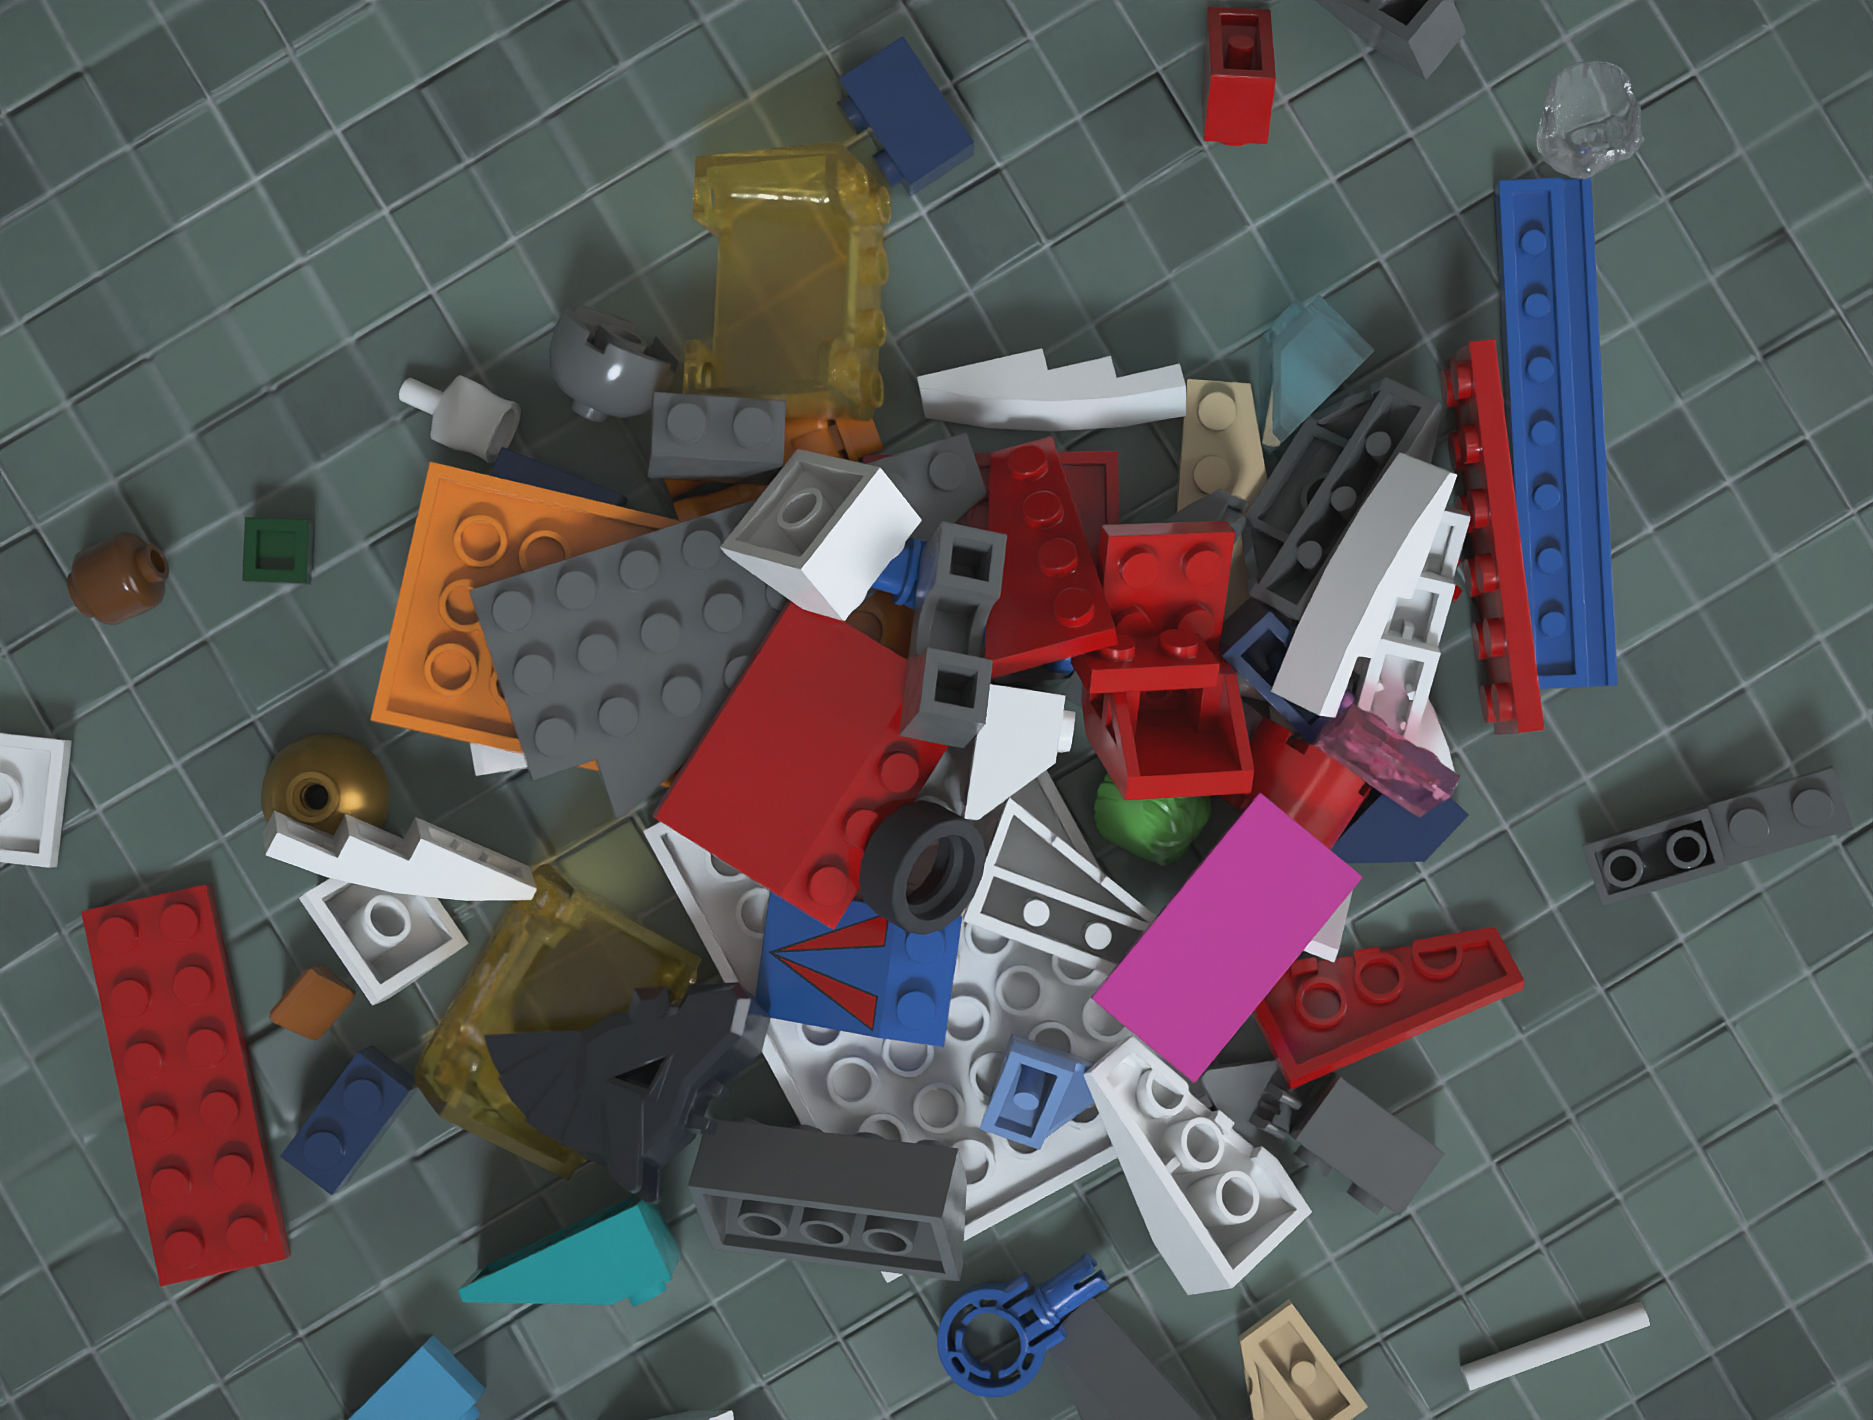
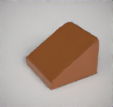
M324 964L312 966L301 974L269 1011L271 1014L269 1018L276 1024L301 1036L317 1040L325 1034L350 1005L356 994L351 987Z

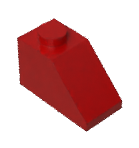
M1208 6L1202 94L1203 141L1220 142L1227 146H1243L1248 143L1267 144L1276 82L1271 10Z

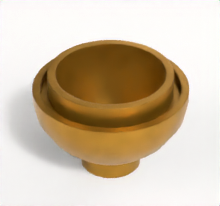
M334 733L308 735L287 745L271 762L264 776L261 788V806L266 823H268L275 810L333 836L345 814L381 829L387 818L390 805L388 778L378 758L371 750L357 740ZM316 784L324 786L329 796L326 806L320 810L312 808L306 799L309 788Z

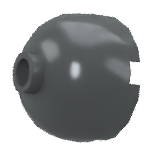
M576 305L573 311L568 306L564 307L554 329L549 347L550 369L559 388L573 398L570 404L571 409L589 420L604 423L608 415L629 418L641 415L650 409L653 403L654 392H667L682 363L679 353L657 336H655L651 347L648 346L644 339L632 332L638 327L637 325L603 310L585 305Z

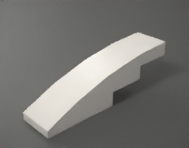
M1041 348L917 377L925 418L985 428L1067 431L1125 427L1186 416V384L1180 363L1117 378L1111 356L1048 370L1043 349Z
M1399 452L1359 510L1328 563L1296 628L1271 692L1319 716L1336 717L1357 657L1374 658L1395 598L1412 599L1457 474Z
M1445 507L1412 599L1395 598L1374 658L1364 657L1355 693L1357 700L1353 703L1342 760L1406 775L1441 654L1438 646L1456 586L1453 578L1471 518L1468 511Z
M275 810L263 831L266 856L332 879L393 893L463 901L532 900L537 891L529 866L417 817L414 818L404 839L347 814L344 815L334 836Z

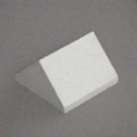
M330 878L299 898L372 1006L391 998L469 944L439 899L435 897L398 894Z

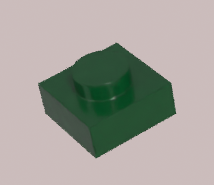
M245 517L242 581L248 583L311 585L314 521L309 519Z

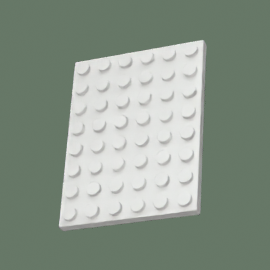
M972 740L965 748L948 746L914 802L925 800L937 803L961 816ZM1047 770L1009 797L1101 871ZM1005 801L979 820L967 819L982 834L985 852H987ZM662 822L646 829L643 832L724 982H739L755 997L770 891ZM939 839L925 848L914 863L907 880L906 896L920 887L930 874L938 855ZM861 888L854 898L863 899ZM963 918L944 1047L876 1038L770 1018L762 1053L801 1125L813 1126L826 1133L852 1136L859 1132H869L880 1135L886 1140L917 1143L920 1140H935L949 1147L958 1148L967 1179L964 1241L1118 1158L1095 1103L1045 1138L1040 1150L979 1129L1011 1033L1096 1063L1123 1039L1133 1036L1188 1083L1189 1092L1207 1108L1212 1107L1199 1080L1195 1083L1192 1082L1091 999V995L1108 975L964 922ZM881 1271L887 1283L903 1275Z

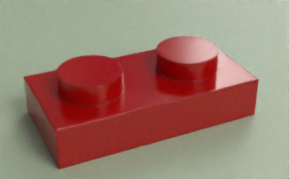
M1180 629L1165 630L1158 636L1130 637L1116 632L1118 645L1073 656L1070 662L1089 694L1217 687L1220 665L1199 634H1193Z

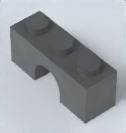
M942 521L922 549L899 736L965 748L986 724L993 660L981 658V649L988 616L1001 594L1007 541L1006 534Z

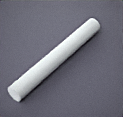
M1639 1301L1460 1366L1461 1372L1469 1391L1650 1326L1649 1318L1643 1304Z

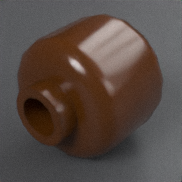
M120 532L84 548L75 555L71 567L72 572L69 573L67 578V586L71 599L83 615L95 618L103 624L118 625L152 610L162 602L166 590L165 579L169 576V567L164 554L156 545L152 543L147 544L136 534Z

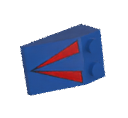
M770 892L755 998L759 1000L773 1019L876 1038L944 1047L962 913L942 930L919 935L906 932L879 916L863 899L853 898L833 930Z

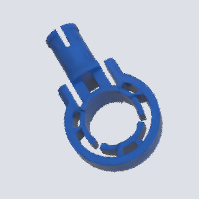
M1085 1253L1079 1260L1046 1282H1040L1032 1286L1030 1290L1012 1302H1009V1300L1029 1288L1032 1282L1031 1277L1026 1272L1008 1284L999 1282L981 1283L959 1294L943 1316L937 1336L940 1361L950 1378L966 1391L983 1397H1003L1016 1393L1027 1386L1041 1368L1047 1350L1067 1337V1331L1062 1323L1056 1327L1054 1325L1060 1322L1063 1316L1099 1292L1110 1288L1108 1279L1102 1269L1084 1281L1079 1282L1095 1272L1094 1267L1098 1264L1092 1255ZM972 1303L974 1307L963 1317L961 1322L965 1325H968L979 1314L996 1313L997 1316L1005 1318L1016 1328L1020 1337L1021 1352L1015 1360L1009 1364H1003L998 1371L999 1378L1008 1376L1018 1368L1019 1374L1007 1379L990 1380L993 1366L980 1363L971 1354L965 1343L966 1326H959L956 1332L955 1344H952L951 1326L953 1319L966 1305ZM1033 1309L1037 1316L1028 1320L1025 1313ZM1047 1329L1049 1330L1048 1332H1046L1045 1334H1043V1335L1040 1336L1039 1338L1034 1339L1035 1337H1037L1038 1335H1040L1041 1333H1043V1332L1046 1331ZM1027 1353H1032L1034 1355V1358L1030 1363L1025 1361Z

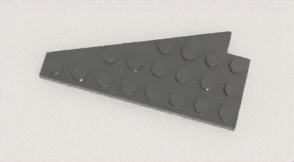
M967 432L867 464L880 467L922 521L909 536V538H919L920 541H929L942 521L956 522L987 494ZM758 499L469 590V595L531 781L595 760L614 819L627 815L687 761L789 600L729 558L720 548ZM870 587L863 602L849 616L873 596L878 589Z

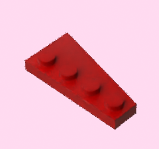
M1050 436L991 452L988 531L1007 535L1001 594L990 611L985 630V659L993 660L991 679L1118 645L1116 628L1053 437Z

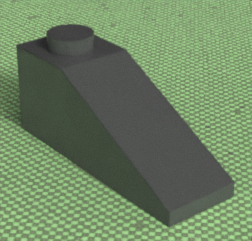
M1315 0L1376 51L1425 81L1466 34V29L1453 0Z

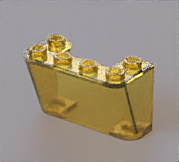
M839 141L696 157L692 218L719 239L713 351L698 339L686 340L683 394L786 401L785 418L869 421L873 418L875 409L881 407L884 399V384L881 373L878 370L879 346L884 345L887 334L886 320L881 310V285H885L889 277V262L883 248L884 225H887L891 219V200L886 187L879 186L875 177ZM711 188H713L715 195V210L711 199ZM702 369L705 376V389H703L701 382Z

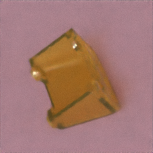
M543 864L532 872L537 887L532 900L513 901L426 1045L416 1068L415 1082L439 1117L569 1180L577 1166L584 1164L588 1159L561 1146L554 1139L543 1135L525 1121L526 1116L512 1102L498 1079L500 1074L490 1057L484 1035L566 1030L582 1032L612 1013L628 1011L634 988L667 986L671 1003L675 999L681 1000L688 986L694 985L697 978V967L702 958L692 949L571 876L548 864Z

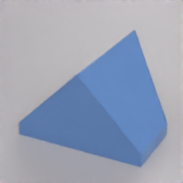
M1011 1033L979 1129L1040 1150L1045 1138L1095 1103L1083 1074L1096 1062Z

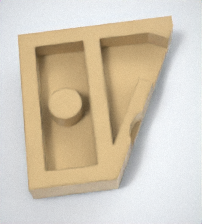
M1289 1299L1238 1336L1252 1420H1351L1368 1408Z

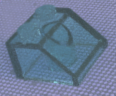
M1320 295L1306 308L1298 300H1295L1270 325L1269 330L1262 336L1270 344L1259 358V435L1262 451L1267 456L1375 351Z

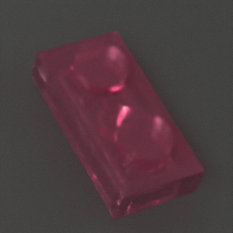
M1354 703L1322 727L1313 745L1419 818L1451 797L1460 778L1459 774L1442 764L1433 752L1414 745L1389 728L1381 717L1372 712L1362 710Z

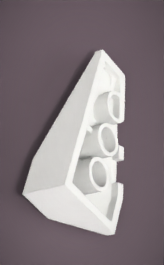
M1133 1036L1123 1039L1083 1074L1152 1241L1187 1295L1232 1289L1312 1213L1276 1157L1263 1146L1254 1148L1232 1129L1234 1122L1220 1110L1211 1111L1189 1092L1188 1083Z

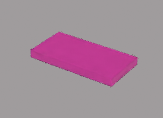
M1258 792L1091 995V999L1195 1083L1363 877Z

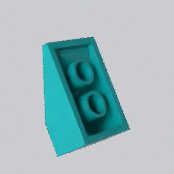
M634 1194L476 1269L458 1289V1292L463 1302L613 1305L628 1297L633 1307L667 1290L665 1284L673 1279L672 1274L681 1258V1254L658 1205L648 1204L637 1194Z

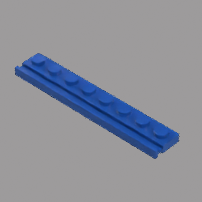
M1582 176L1575 179H1563V177L1499 180L1494 187L1507 436L1539 688L1618 685L1592 179L1591 176Z

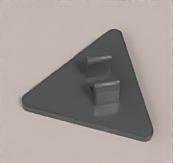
M1274 1057L1209 1066L1198 1078L1215 1111L1220 1110L1234 1122L1232 1129L1254 1148L1263 1146L1276 1158L1317 1080L1314 1079L1290 1090Z

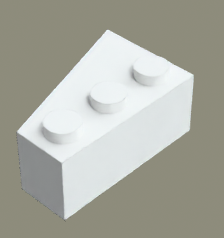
M1007 798L986 852L982 879L973 899L965 908L962 916L964 922L1109 975L1156 917V915L1011 798Z

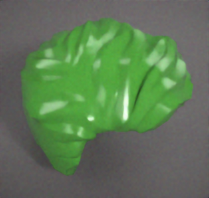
M1109 774L1105 776L1104 782L1098 788V797L1094 805L1096 827L1101 836L1133 855L1156 862L1162 867L1171 864L1187 853L1190 843L1200 834L1212 815L1211 796L1124 800Z

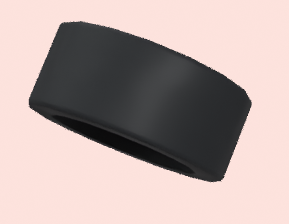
M920 800L901 806L886 817L871 836L861 859L859 885L864 902L876 914L906 932L926 935L942 930L961 915L973 899L980 884L986 856L982 834L969 820L937 803ZM939 839L938 855L930 874L920 887L906 896L907 880L914 863L925 848Z

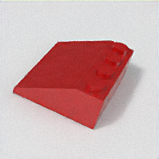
M788 600L655 809L652 817L806 915L834 930L860 889L861 859L871 836L886 817L901 806L915 801L949 745L899 736L908 660L846 622L804 610L791 600Z

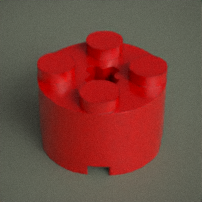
M1263 717L1249 738L1254 765L1251 793L1217 796L1242 812L1259 792L1331 850L1372 788L1364 784L1365 781L1323 751L1312 744L1307 745L1298 739L1292 740L1289 738L1292 734L1291 731Z

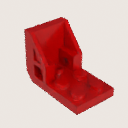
M1227 521L1101 525L1096 570L1116 632L1130 637L1158 636L1161 632L1170 629L1189 631L1200 635L1220 663L1217 687L1089 694L1083 684L1081 704L1086 737L1124 800L1251 793L1254 765L1237 675L1218 649L1220 647L1235 531Z

